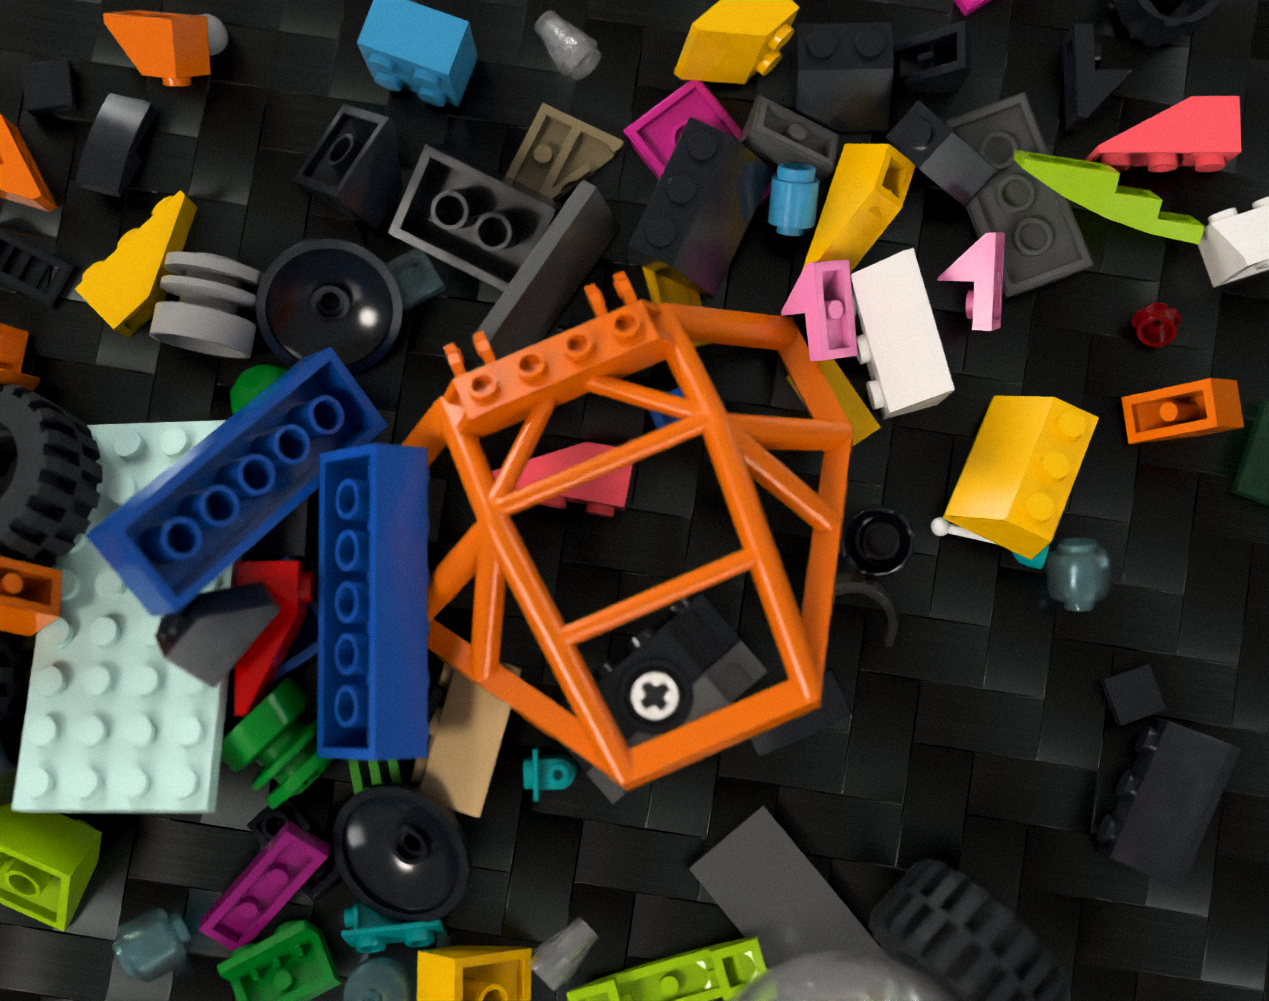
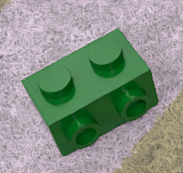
M293 920L284 923L274 931L275 935L258 944L252 943L237 948L231 953L230 959L217 965L219 975L231 982L237 1001H309L342 983L323 931L307 920Z

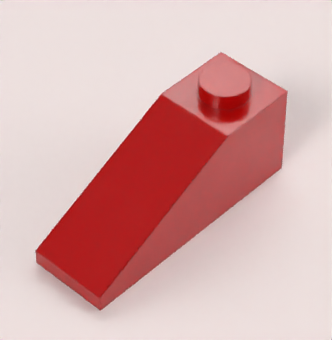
M237 561V586L263 582L270 587L282 610L235 664V715H249L264 700L308 613V602H314L316 579L314 572H308V563L301 561Z

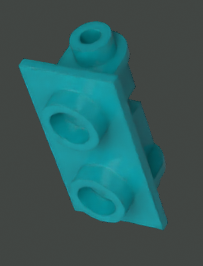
M543 744L537 745L533 749V756H527V759H524L523 766L524 789H533V801H539L544 794V790H558L568 787L577 773L575 760L566 754L544 755Z
M355 901L353 907L344 908L346 928L353 927V930L341 931V936L351 948H356L357 952H380L386 949V944L405 942V945L408 947H426L433 945L435 938L448 937V932L441 920L428 923L424 921L401 923L383 917L361 901Z

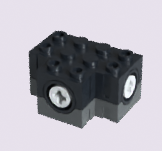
M702 594L694 601L689 596H686L668 609L664 616L669 623L655 633L650 625L626 644L632 654L618 666L612 659H609L591 674L629 749L730 706L736 698L768 672ZM565 697L558 705L576 717L567 697ZM563 744L583 770L587 771L588 776L612 804L628 792L609 779L601 770Z

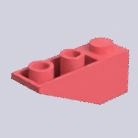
M1191 96L1098 145L1085 161L1109 164L1118 172L1130 169V166H1148V171L1168 172L1177 169L1178 166H1195V170L1198 172L1222 170L1226 164L1242 152L1240 97Z
M584 442L529 459L514 491L616 447ZM634 463L538 504L566 509L567 501L586 504V513L603 517H613L615 510L625 512ZM501 468L492 471L495 480Z

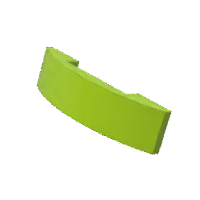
M756 936L711 945L648 962L586 983L567 991L566 994L568 1001H710L721 997L725 1001L772 986Z

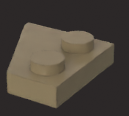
M542 103L506 176L558 201L577 187L580 181L586 180L621 154L624 149V141Z

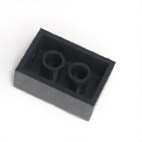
M425 144L388 234L505 291L564 204L444 144Z

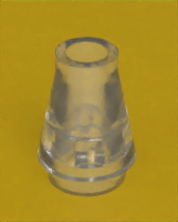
M554 10L544 13L537 20L534 30L542 38L563 75H570L574 80H579L593 71L601 58L596 40L561 18Z
M578 916L570 925L533 949L532 952L535 955L526 964L555 992L562 983L567 986L590 947L599 936Z

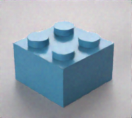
M373 0L357 41L367 67L377 84L392 91H400L401 87L417 92L420 99L438 107H444L445 103L459 107L478 58L469 21L409 0Z

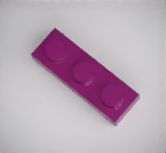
M288 820L201 918L198 931L232 951L250 944L327 859L330 845Z

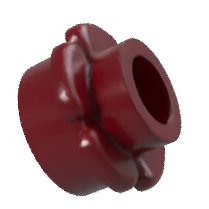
M1163 302L1147 304L1143 310H1137L1132 318V326L1136 328V335L1139 340L1151 347H1161L1172 342L1177 335V326L1181 324V315L1178 310L1168 308V305Z

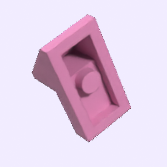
M1005 232L985 233L937 278V281L974 282V290H969L966 297L967 319H973L972 330L992 331L1001 328Z
M849 259L807 263L782 308L781 316L805 313L810 361L858 356Z

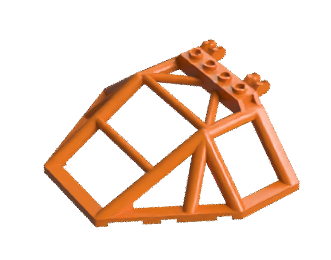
M621 271L613 275V284L618 296L622 298L625 304L624 307L608 313L600 289L596 287L595 283L584 287V291L596 317L595 319L499 360L495 359L484 331L473 334V343L478 355L483 358L485 366L467 373L462 353L454 343L444 346L443 348L456 378L452 379L444 396L434 402L401 445L428 448V467L445 446L448 445L477 518L474 525L430 574V581L427 587V617L430 623L427 648L460 674L497 700L500 699L520 713L528 722L548 736L557 739L605 773L613 782L628 791L821 707L828 634L836 586L835 577L838 553H840L848 487L849 462L853 446V428L817 362L810 361L809 347L792 317L675 303L655 304L642 299L637 301L625 272ZM691 341L776 350L812 419L727 413ZM666 360L684 398L620 379ZM592 392L682 419L514 491L555 406ZM525 420L495 480L479 439ZM702 434L743 549L565 625L510 515ZM767 450L824 451L818 494ZM751 477L813 527L802 617L799 614ZM750 569L789 680L629 749L575 644ZM476 574L471 644H469L434 620V617ZM506 580L576 717L499 664Z

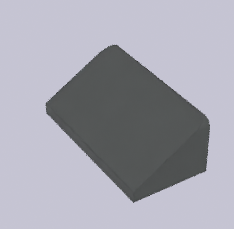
M759 95L755 99L739 141L765 164L776 170L778 164L803 163L816 167L815 177L820 180V185L834 171L839 135Z

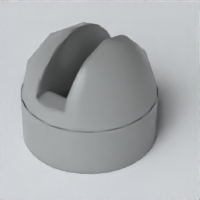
M199 14V16H207L209 56L216 55L227 45V30L217 17L209 14Z

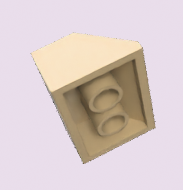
M499 661L500 665L520 677V668ZM443 662L438 686L445 687L441 705L437 707L429 724L430 735L432 736L427 750V758L415 759L410 781L417 782V788L429 793L446 807L480 818L511 707L500 699L497 700Z

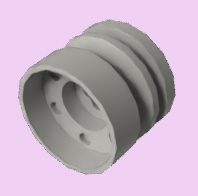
M168 252L164 268L175 275L162 276L160 287L180 297L179 302H156L149 336L169 345L204 354L249 359L252 353L257 325L238 316L237 312L256 310V295L249 292H257L263 273L234 259L216 254Z

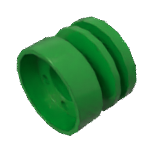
M290 676L282 681L222 740L221 759L234 772L245 768L255 760L262 766L250 785L254 792L272 777L278 782L264 799V802L272 810L283 801L304 791L334 760V758L317 757L316 734L318 731V716L307 724L299 718L311 701V697Z

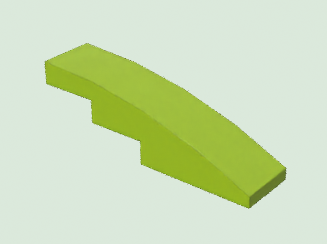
M1015 150L1013 160L1025 171L1061 196L1094 213L1152 235L1200 244L1204 230L1203 224L1191 215L1160 211L1163 200L1151 190L1117 185L1120 173L1109 164Z

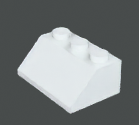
M1269 196L1252 204L1253 210L1238 214L1236 208H1230L1207 218L1209 225L1204 228L1198 246L1213 288L1269 270Z
M911 248L850 274L854 318L858 332L856 336L857 359L860 364L867 363L872 380L866 382L868 398L874 410L880 408L882 419L938 405L955 390L914 248Z

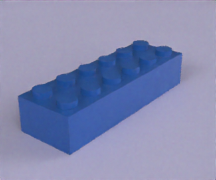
M329 347L303 357L86 534V537L151 616L177 613L319 488L320 453L367 445L388 425L333 348Z
M372 443L320 453L317 757L358 760L427 758V741L430 734V727L427 721V689L430 683V675L427 669V638L430 632V623L427 617V587L430 581V572L427 566L428 534L430 530L428 517V483L430 480L428 448Z

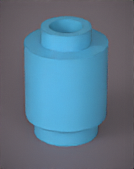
M803 163L778 164L777 174L772 176L768 223L777 226V233L788 236H801L805 234V229L815 226L820 182L815 177L816 167Z

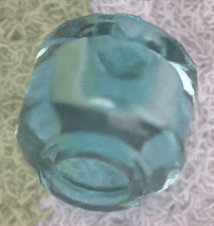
M1091 538L1062 539L1058 541V547L1047 553V591L1051 598L1064 602L1066 610L1094 609V602L1105 599L1111 593V558L1106 549L1098 546L1097 540Z
M152 907L122 924L117 931L119 941L112 944V947L130 980L138 976L140 980L149 983L186 961L187 951L183 943L189 941L192 937L179 913L169 917L161 907Z
M386 956L371 957L360 963L348 977L343 990L344 1001H410L412 982L406 968L396 959ZM374 988L376 990L375 992H370L369 989ZM380 992L382 994V1000H380L379 998Z

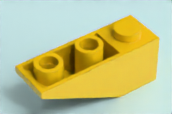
M845 143L803 269L807 263L849 259L851 273L902 209L916 166L890 144Z
M181 190L174 196L162 199L154 207L152 217L139 229L134 228L125 233L118 241V249L105 261H98L91 265L82 276L83 281L75 288L113 330L126 338L134 334L153 316L156 302L165 301L167 291L160 287L162 276L174 275L164 268L166 255L168 252H182L198 209Z

